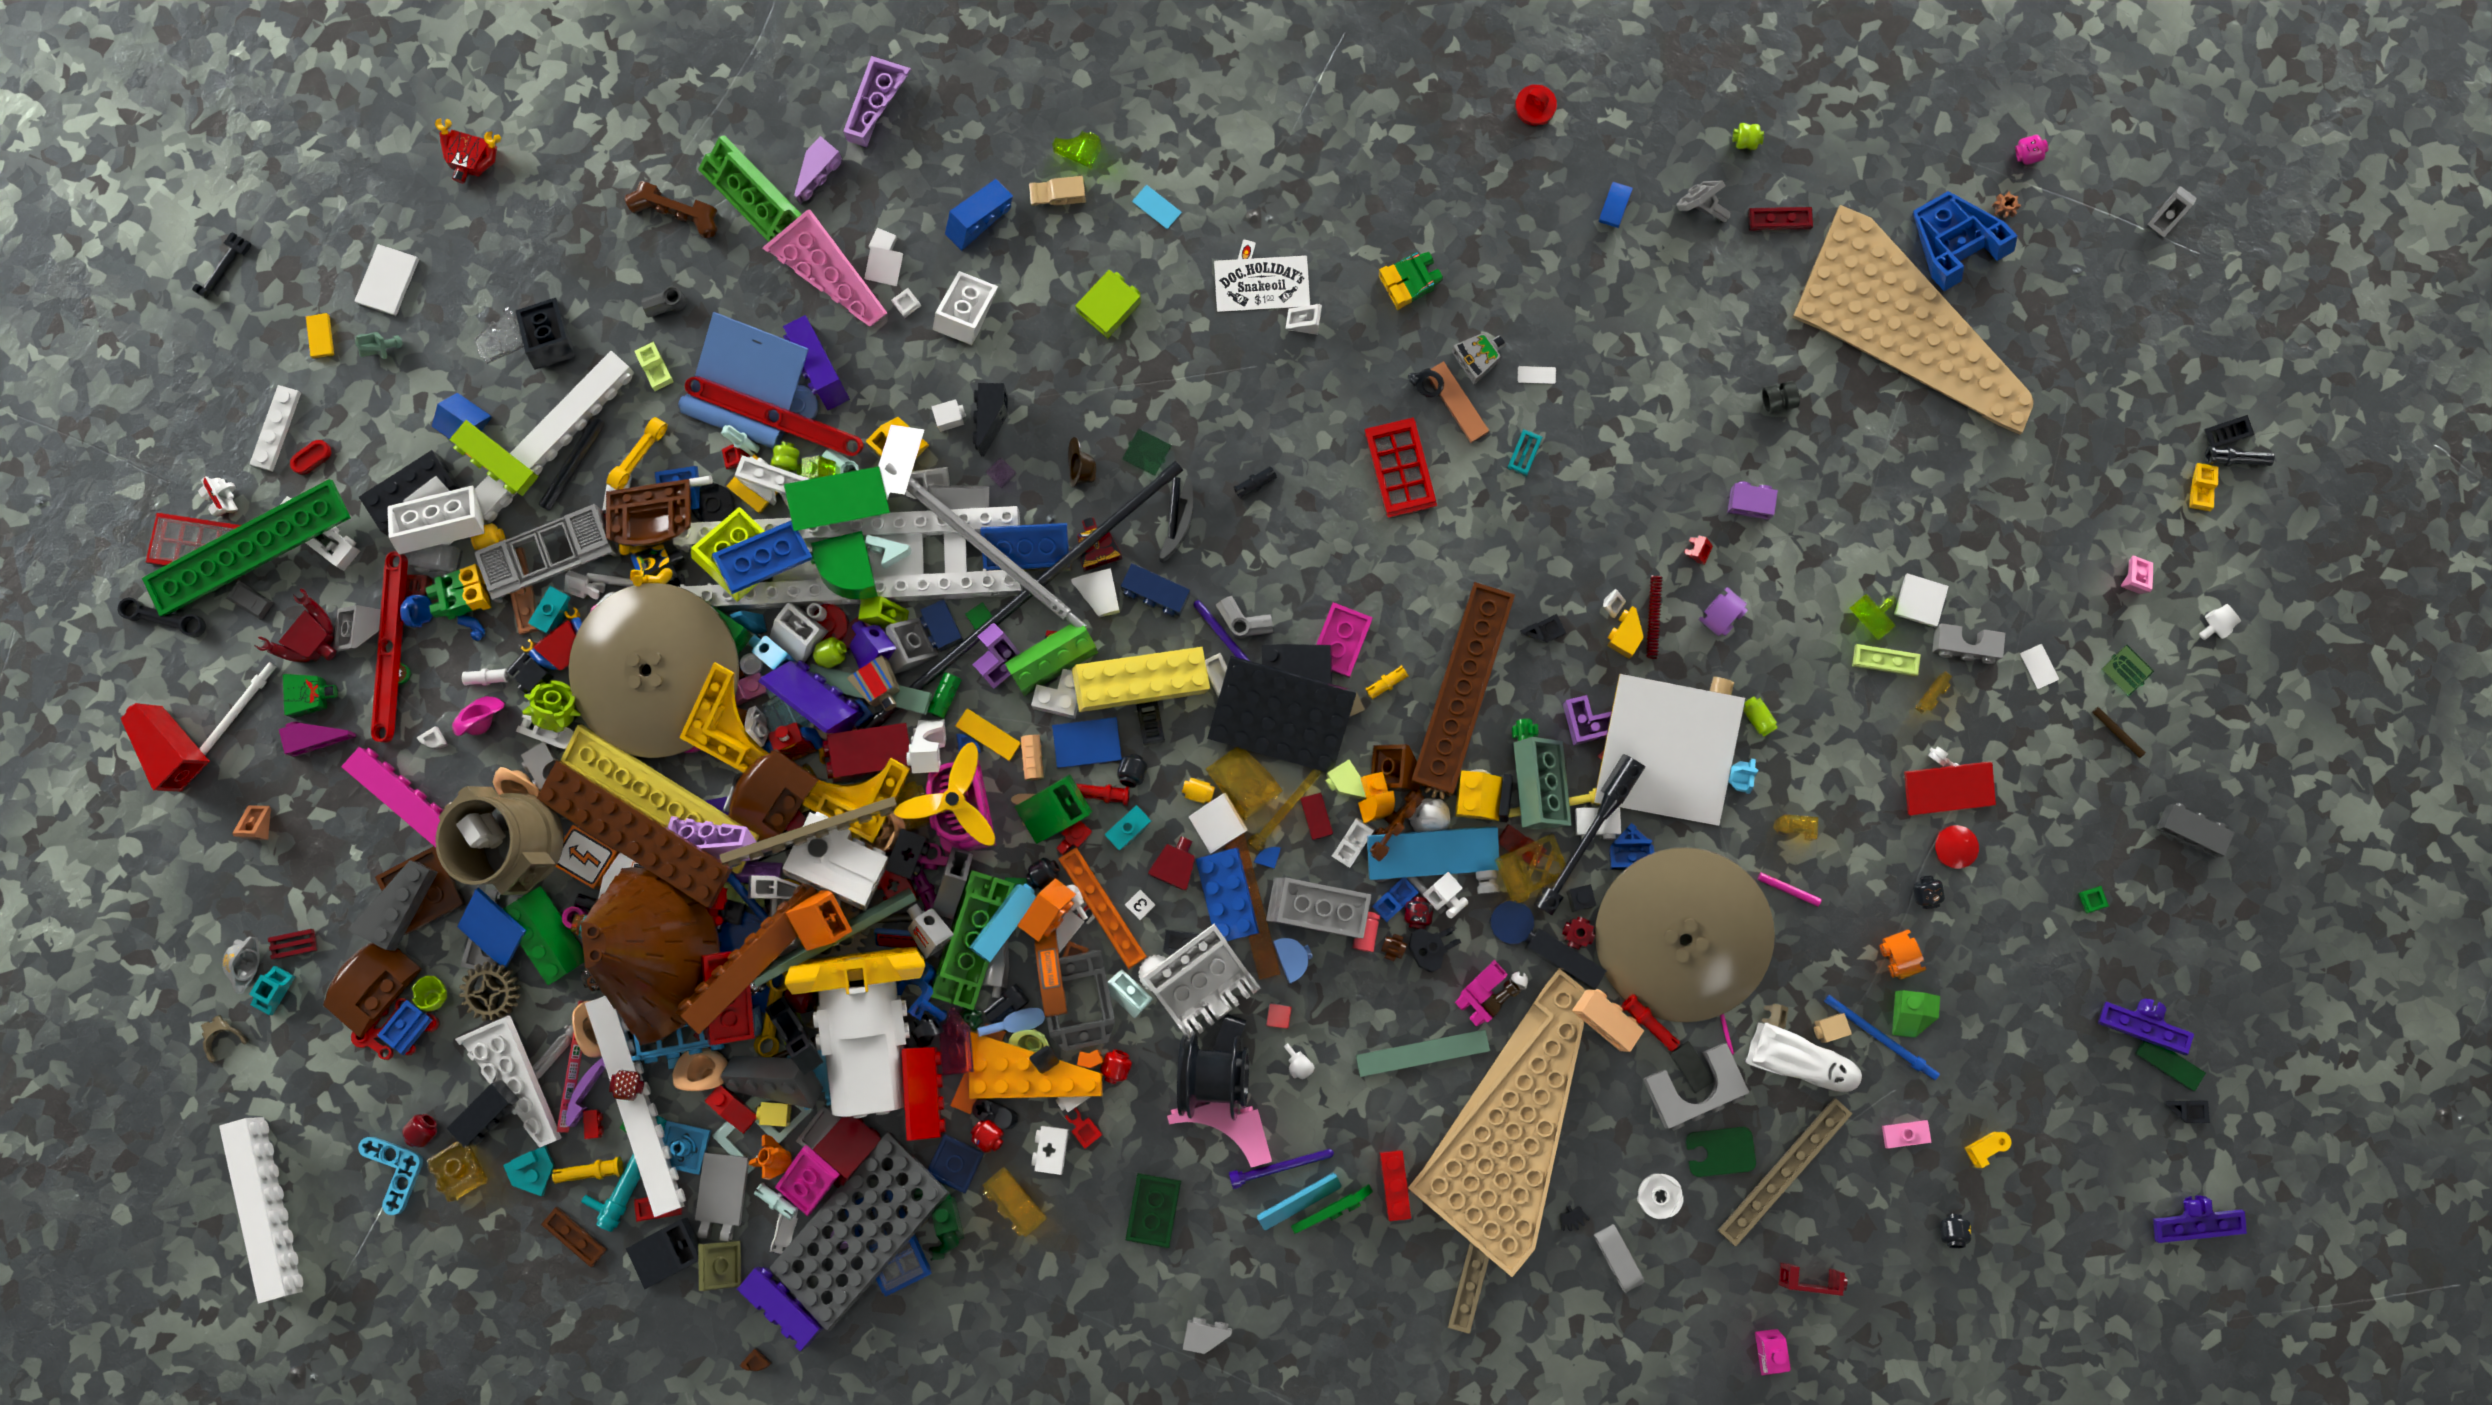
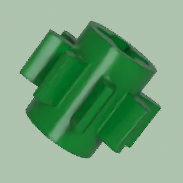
M1532 719L1517 720L1516 725L1512 728V737L1518 738V741L1530 737H1538L1539 734L1538 724H1533Z

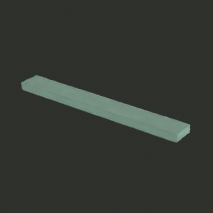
M907 888L848 920L852 932L832 944L808 951L802 945L774 960L753 981L755 986L758 987L788 971L790 966L803 963L915 902L916 898L913 892Z

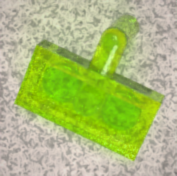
M1866 593L1849 608L1878 640L1896 626L1884 613L1896 602V598L1892 595L1878 606Z

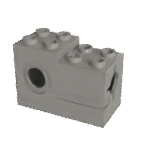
M1286 877L1274 878L1266 921L1363 939L1371 894Z

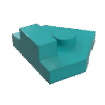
M545 1145L523 1154L503 1166L512 1186L543 1196L555 1164Z

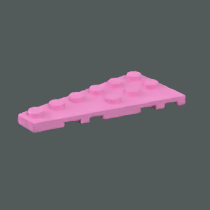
M811 210L805 211L762 247L765 251L776 256L777 260L794 269L795 273L814 287L832 297L831 299L836 303L846 307L851 314L869 327L887 314L886 310Z

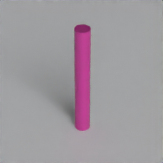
M1760 872L1757 878L1758 881L1819 907L1822 901L1819 897Z

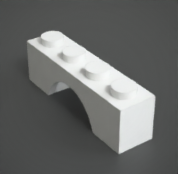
M945 719L918 720L917 728L913 729V736H911L909 752H907V765L911 766L912 773L939 772L941 765L939 748L945 747L947 739Z

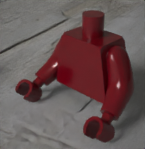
M300 589L304 596L297 598L293 594V597L298 604H303L307 611L304 610L278 641L280 644L270 643L269 640L260 636L258 638L264 640V645L262 647L254 646L260 651H267L272 655L293 662L308 663L310 660L317 661L321 656L330 661L337 653L330 646L334 641L332 622L326 611L311 597L308 598L304 589Z

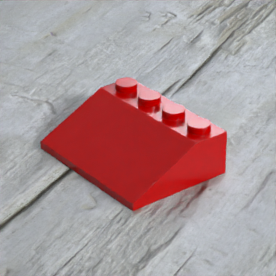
M937 1047L902 1049L907 1141L942 1137V1132H946L945 1119H941V1110H944V1097L940 1096V1087H943V1075L939 1074L938 1065H942L941 1051H937Z

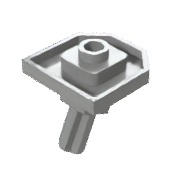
M1704 181L1689 189V193L1682 197L1676 205L1679 211H1689L1696 208L1704 214L1713 215L1722 222H1726L1730 218V211L1718 204L1719 200L1715 195L1726 186L1723 181Z

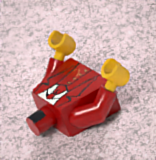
M441 118L435 121L436 128L441 131L439 135L444 160L451 169L455 170L452 177L454 181L464 184L468 174L478 177L495 163L497 146L495 144L501 141L499 134L494 135L492 139L493 132H486L483 139L452 129L449 132L448 129L452 125L449 119L445 120V127L441 123Z

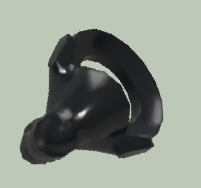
M1430 368L1423 369L1418 373H1409L1408 375L1409 382L1416 386L1417 391L1426 397H1436L1444 389L1443 377ZM1431 376L1438 381V389L1435 392H1428L1423 387V381L1426 377Z

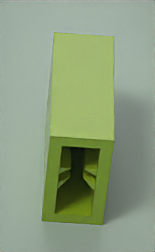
M1108 270L1075 305L1076 312L1107 339L1141 304V293L1132 285L1129 287L1124 282L1125 279L1118 272L1113 273L1111 270Z

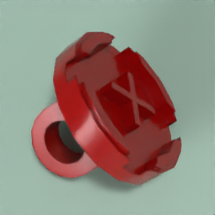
M1532 84L1519 92L1515 101L1516 113L1524 123L1530 126L1544 125L1553 118L1556 112V97L1549 88L1543 85Z

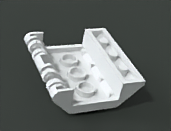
M1215 924L1211 925L1142 977L1181 1031L1188 1035L1189 1039L1192 1033H1194L1190 1027L1191 1023L1200 1034L1204 1031L1201 1024L1195 1019L1198 1015L1202 1013L1207 1023L1213 1025L1215 1022L1208 1014L1209 1010L1217 1020L1233 1010L1226 1001V997L1230 999L1235 1007L1240 1005L1237 998L1231 993L1233 989L1238 987L1240 993L1246 999L1250 997V994L1244 988V984L1247 985L1253 994L1261 989Z

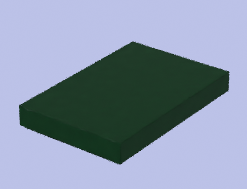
M1137 1173L1126 1241L1170 1248L1181 1186L1180 1180Z

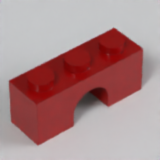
M1403 1151L1379 1152L1385 1189L1387 1220L1411 1219Z

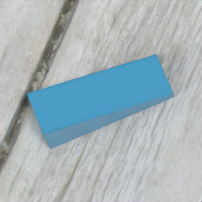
M747 611L730 614L731 619L755 635L767 631L763 614Z

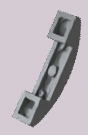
M1186 478L1180 495V503L1186 504L1175 539L1167 537L1165 539L1159 556L1162 563H1165L1175 554L1190 528L1194 497L1191 479Z

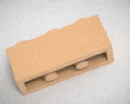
M1599 989L1586 990L1572 1012L1619 1051L1631 1052L1644 1030L1638 1026L1639 1024L1636 1022V1019L1622 1012V1007L1606 999L1607 995Z

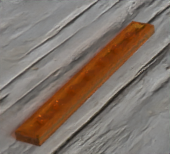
M1234 805V808L1236 809L1237 813L1239 814L1237 805ZM1243 833L1235 840L1227 843L1225 848L1226 850L1239 848L1259 929L1258 934L1250 935L1248 938L1258 977L1261 980L1280 975V970L1245 834Z

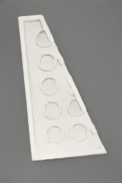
M510 1015L455 1039L459 1045L463 1044L469 1052L467 1054L468 1057L478 1063L481 1067L482 1075L489 1084L503 1080L519 1098L513 1105L515 1109L512 1113L514 1115L517 1114L524 1122L523 1127L539 1148L562 1138L560 1133L557 1132L554 1118Z

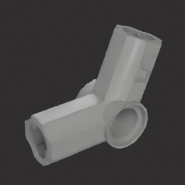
M1232 596L1226 597L1216 604L1234 638L1244 639L1250 636L1273 634L1271 614L1245 618ZM1236 624H1244L1246 630L1242 633L1236 632L1234 630Z

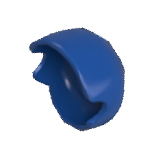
M411 595L403 601L400 607V616L405 625L419 628L422 627L421 624L431 621L432 614L430 613L429 606L433 603L430 598L423 595Z

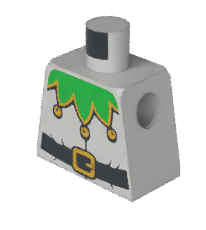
M1481 333L1455 344L1452 354L1472 383L1475 384L1498 364L1501 358L1498 351L1505 347L1506 344L1500 335L1490 341L1485 333Z

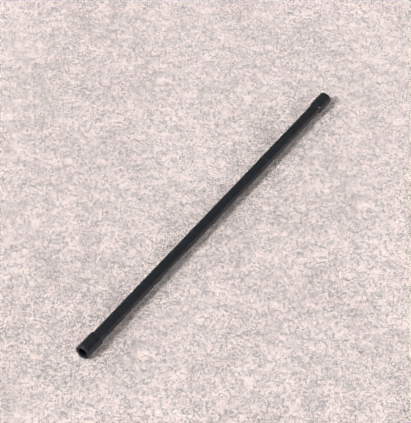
M1174 461L1149 485L1039 576L1036 581L1043 587L1046 586L1153 494L1184 471L1182 467ZM1024 589L911 684L909 688L924 689L980 641L977 636L993 622L998 626L1034 595L1027 589ZM895 707L890 711H885L883 708L861 726L863 729L880 727L900 708Z

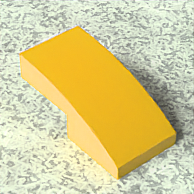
M2201 463L2196 464L2191 485L2189 508L2211 511L2214 508V489L2218 486L2219 467Z

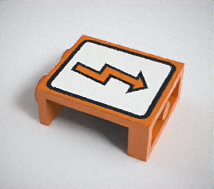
M572 825L563 839V850L556 867L589 887L600 890L603 876L620 852L579 829L580 827Z

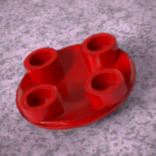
M1953 825L1939 832L1935 843V850L1940 863L1954 869L1968 867L1976 860L1979 853V843L1971 830L1963 826Z

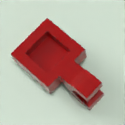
M1081 821L1076 822L1062 832L1066 839L1057 846V851L1063 856L1072 845L1079 848L1092 834V831Z

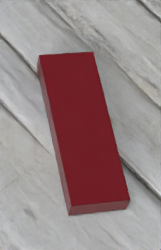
M1812 207L1749 208L1748 210L1749 231L1803 230L1813 228Z

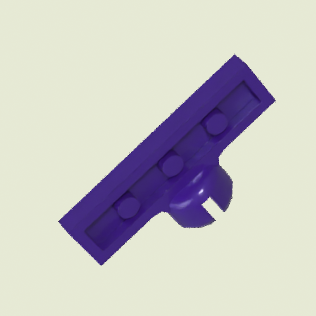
M2142 999L2136 1011H2131L2109 1002L2103 1004L2098 1024L2185 1056L2189 1054L2194 1033L2167 1024L2164 1021L2166 1007L2161 1002H2158L2157 1006H2153V999Z
M2196 1195L2195 1200H2192V1196L2184 1199L2183 1215L2153 1219L2154 1237L2157 1243L2247 1234L2245 1211L2240 1209L2214 1212L2212 1200L2200 1195Z

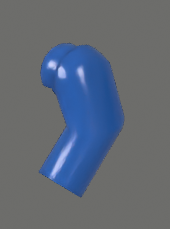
M466 615L458 616L457 623L459 625L471 628L470 636L473 640L480 641L482 637H485V629L477 618Z

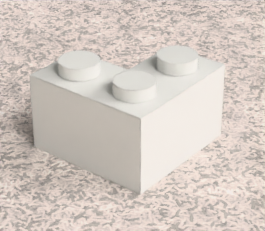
M1062 670L1058 689L1036 685L1031 704L1032 708L1075 719L1078 703L1072 671Z

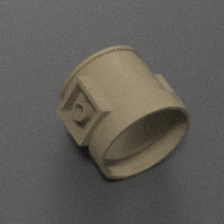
M466 786L458 792V796L453 802L444 807V811L438 817L440 822L435 839L436 852L445 871L461 883L470 885L493 884L501 895L527 894L536 884L546 879L553 872L562 854L564 840L559 817L553 809L546 806L535 795L525 793L498 795L493 787ZM497 808L507 822L510 833V847L505 862L495 873L486 859L484 847L478 849V847L471 848L456 824L468 814H492Z

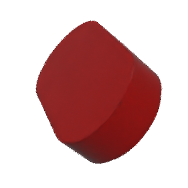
M323 440L311 442L292 456L290 460L291 469L300 475L310 473L329 459L331 447Z

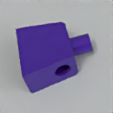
M863 621L854 623L852 629L856 636L850 643V649L859 669L880 655L889 661L896 647L879 625L866 627Z

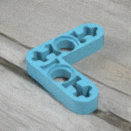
M377 1137L362 1139L358 1146L359 1153L362 1156L396 1168L382 1207L388 1215L402 1213L406 1208L422 1168L423 1157L418 1152ZM372 1142L373 1147L381 1148L379 1152L376 1150L368 1152L369 1149L366 1147V1144ZM389 1148H393L396 1151V1157L392 1161L387 1160L385 1156ZM414 1157L413 1161L416 1162V1165L409 1168L410 1163L407 1162V1159ZM402 1170H408V1172H412V1175H410L409 1173H402ZM401 1177H405L408 1180V1186L404 1190H401L397 1185ZM397 1198L396 1204L399 1207L392 1210L393 1206L390 1205V1202L395 1201Z

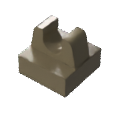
M1778 1004L1764 1006V1010L1771 1012V1017L1769 1019L1762 1018V1022L1785 1029L1788 1007Z

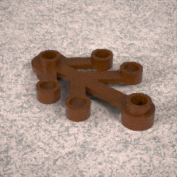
M1411 790L1404 799L1406 803L1397 812L1393 810L1392 814L1384 819L1389 825L1385 829L1379 827L1375 831L1374 835L1386 834L1380 843L1378 841L1375 842L1370 849L1371 856L1378 862L1389 852L1390 848L1386 843L1392 834L1398 836L1403 831L1405 818H1411L1416 808L1424 800L1421 790Z

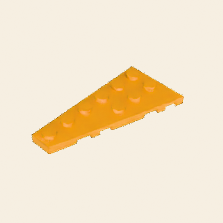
M970 1032L969 1099L1102 1096L1101 1073L1059 1060L1057 1065L1042 1074L1029 1059L1036 1052L986 1036L979 1037L977 1033Z

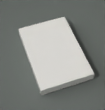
M378 244L354 302L396 316L419 258Z

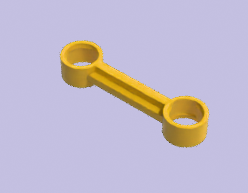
M657 417L652 418L645 428L644 435L620 466H616L610 472L606 484L616 490L623 489L629 481L630 473L655 441L658 442L664 436L668 424Z
M772 979L767 982L766 985L770 988L767 1006L781 998L783 991L788 989L785 985V979L782 986L778 988L773 987ZM767 1012L765 1013L762 1035L758 1036L754 1042L755 1052L762 1057H772L779 1050V1042L775 1038L776 1027L770 1020ZM767 1038L772 1039L773 1047L771 1051L763 1054L760 1050L762 1041Z

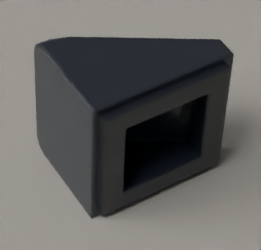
M1047 1045L1029 1058L1042 1074L1059 1063L1058 1057L1052 1048Z

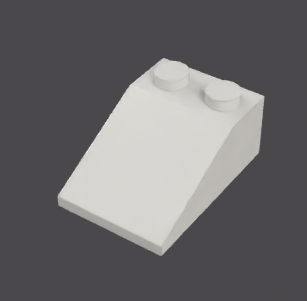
M959 271L935 312L933 330L972 345L982 327L998 286Z

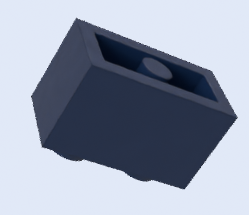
M944 599L920 610L923 616L919 619L924 629L929 628L932 634L928 638L933 648L938 647L940 652L964 641Z

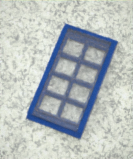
M891 1190L887 1191L884 1197L887 1203H890L893 1199ZM864 1197L856 1200V1203L860 1205L863 1202ZM876 1207L870 1211V1218L872 1220L878 1217ZM901 1207L899 1215L903 1219L906 1217V1214ZM845 1209V1214L848 1218L849 1212L847 1209ZM891 1223L886 1224L884 1232L888 1236L893 1231ZM861 1224L855 1228V1235L857 1237L863 1234ZM915 1234L876 1278L885 1297L932 1274L929 1263ZM873 1240L869 1245L872 1253L878 1249L876 1240Z

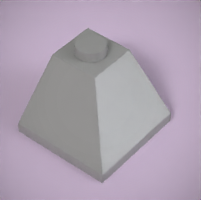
M360 605L338 609L333 649L337 652L355 649L377 633L380 626L381 609Z
M919 618L890 624L886 627V635L896 647L895 652L889 659L894 674L908 671L939 655L936 648H933L928 638L929 633L927 629H924Z

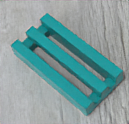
M1523 429L1507 469H1512L1516 473H1521L1527 477L1543 437ZM1525 435L1529 436L1518 465H1513ZM1534 438L1537 440L1526 468L1523 469L1521 468Z

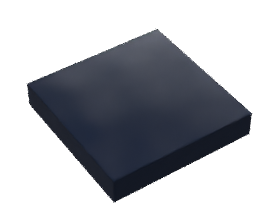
M944 1134L927 1170L938 1182L966 1194L985 1153Z

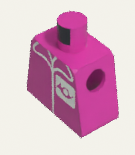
M1778 1329L1755 1332L1761 1375L1790 1372L1787 1342Z

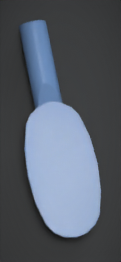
M1039 1008L1021 1009L1006 1016L1002 1022L977 1028V1033L981 1037L1002 1030L1011 1033L1031 1030L1044 1022L1045 1014Z

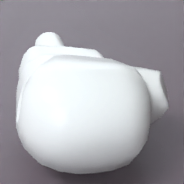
M1067 885L1066 887L1076 893L1072 900L1074 905L1071 911L1077 909L1082 919H1087L1088 917L1081 907L1085 902L1082 900L1083 897L1080 890L1075 885Z
M1287 1043L1284 1047L1291 1055V1058L1288 1060L1290 1063V1074L1293 1078L1306 1079L1314 1072V1064L1301 1051L1295 1053Z

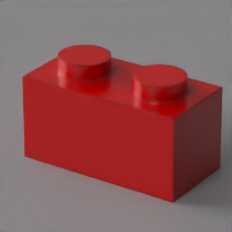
M600 1109L583 1111L584 1139L602 1137L604 1133L603 1126H601L603 1114Z

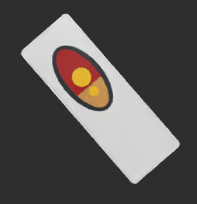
M1243 240L1238 259H1251L1256 243Z

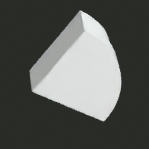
M436 726L417 737L419 742L430 748L438 749L448 746L445 738Z

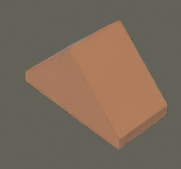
M248 805L233 831V836L251 840H268L270 806Z

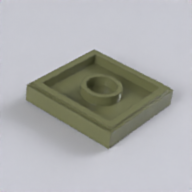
M740 1241L698 1244L699 1291L739 1287L741 1285Z

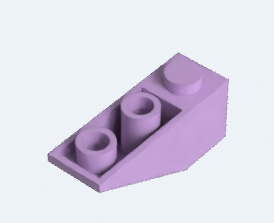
M821 136L805 153L794 194L800 205L803 201H807L812 196L814 189L818 185L821 186L826 181L827 175L832 170H836L841 164L842 158L839 151Z

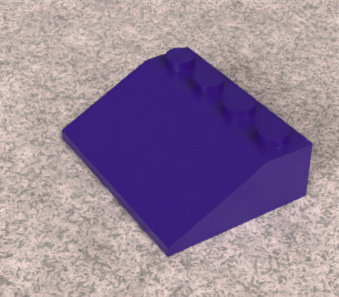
M801 660L799 662L789 661L758 680L759 683L824 733L852 731L854 725L864 713L856 701L851 698H845L842 695V690L836 686L831 687L828 685L825 677L809 670L810 666Z

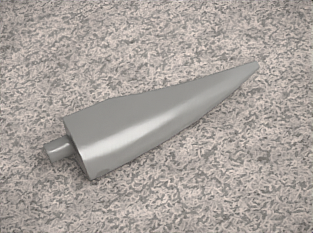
M1008 939L991 962H989L982 986L993 987L992 998L1000 999L1002 988L1007 989L1010 970Z

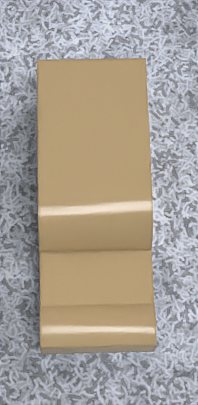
M1083 176L1055 178L1043 183L1029 184L1032 206L1049 203L1051 205H1065L1086 202Z

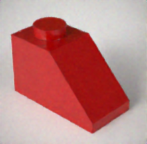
M723 1085L716 1087L705 1099V1102L719 1116L743 1134L757 1120L756 1113L734 1092Z

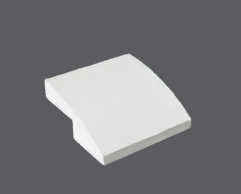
M1226 793L1189 816L1210 854L1248 831Z

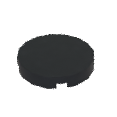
M716 483L703 485L700 487L699 508L692 509V512L700 522L723 521L734 511V498L730 491L722 485Z

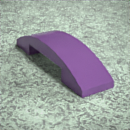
M603 1058L598 1060L585 1073L576 1086L567 1109V1126L575 1127L582 1118L583 1111L588 1109L581 1102L606 1068Z

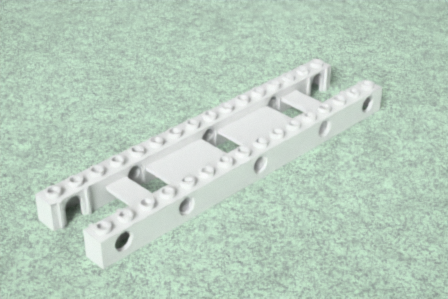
M1017 506L951 509L952 512L980 535L981 527L1020 525V512ZM932 511L892 512L883 514L882 519L866 517L798 530L810 552L812 551L811 543L858 531H862L865 541L867 535L909 545L912 549L911 554L886 569L881 565L884 551L882 554L871 552L870 548L867 547L877 594L892 602L1017 596L1023 591L1022 585L1004 570L987 571V569H983V571L967 572L966 539ZM791 518L756 519L754 521L764 531L791 521ZM722 521L691 523V527L673 538V545L677 549L680 548V550L689 552L692 544L700 541ZM928 535L944 536L945 573L924 574L923 538H927ZM811 560L773 576V582H760L738 602L720 585L708 583V585L685 586L681 584V588L698 595L719 611L784 608L787 603L797 605L798 607H808L812 603L819 605L861 604V600L847 599L829 590L823 583L816 564L812 565Z

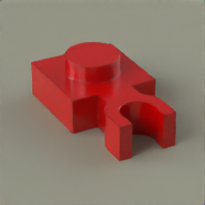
M1076 1107L1073 1110L1077 1113V1118L1072 1120L1068 1115L1065 1118L1069 1123H1073L1076 1126L1071 1132L1086 1149L1103 1134L1089 1117L1083 1121L1081 1113Z

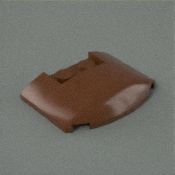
M689 479L606 491V539L609 541L613 540L627 546L654 545L671 540L691 527Z
M777 749L759 757L745 770L738 780L730 799L728 817L759 835V841L783 834L819 781V779Z
M370 942L355 952L338 970L329 985L323 1006L359 1038H362L420 973L422 968L399 948L396 951L385 950Z

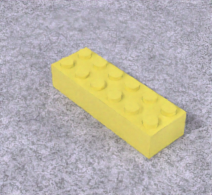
M1203 647L1077 664L1072 669L1079 712L1205 694L1210 689Z

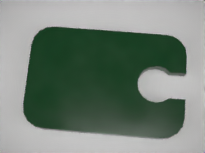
M1747 1127L1697 1131L1689 1133L1686 1137L1687 1150L1695 1149L1698 1146H1702L1707 1150V1158L1704 1161H1688L1690 1172L1696 1177L1749 1172L1756 1166L1753 1135Z

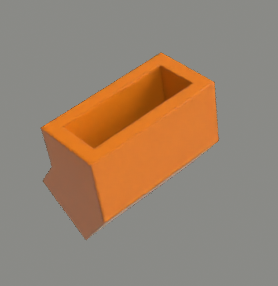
M1098 1049L1091 1053L1079 1052L1078 1066L1093 1068L1103 1063L1102 1055Z

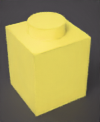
M761 1102V1106L757 1108L756 1119L759 1120V1125L790 1126L792 1105L787 1103Z

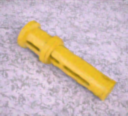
M618 1156L613 1160L607 1161L599 1159L589 1165L553 1169L552 1172L555 1173L552 1174L553 1182L556 1184L591 1177L600 1180L604 1179L605 1176L611 1175L619 1177L623 1173V1162L621 1157Z

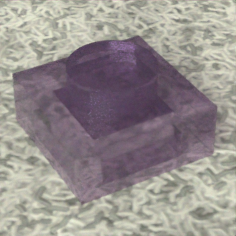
M1000 458L986 471V474L1002 489L1016 475V472Z

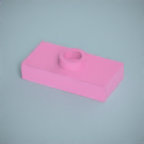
M1928 1120L1882 1126L1885 1148L1932 1143Z

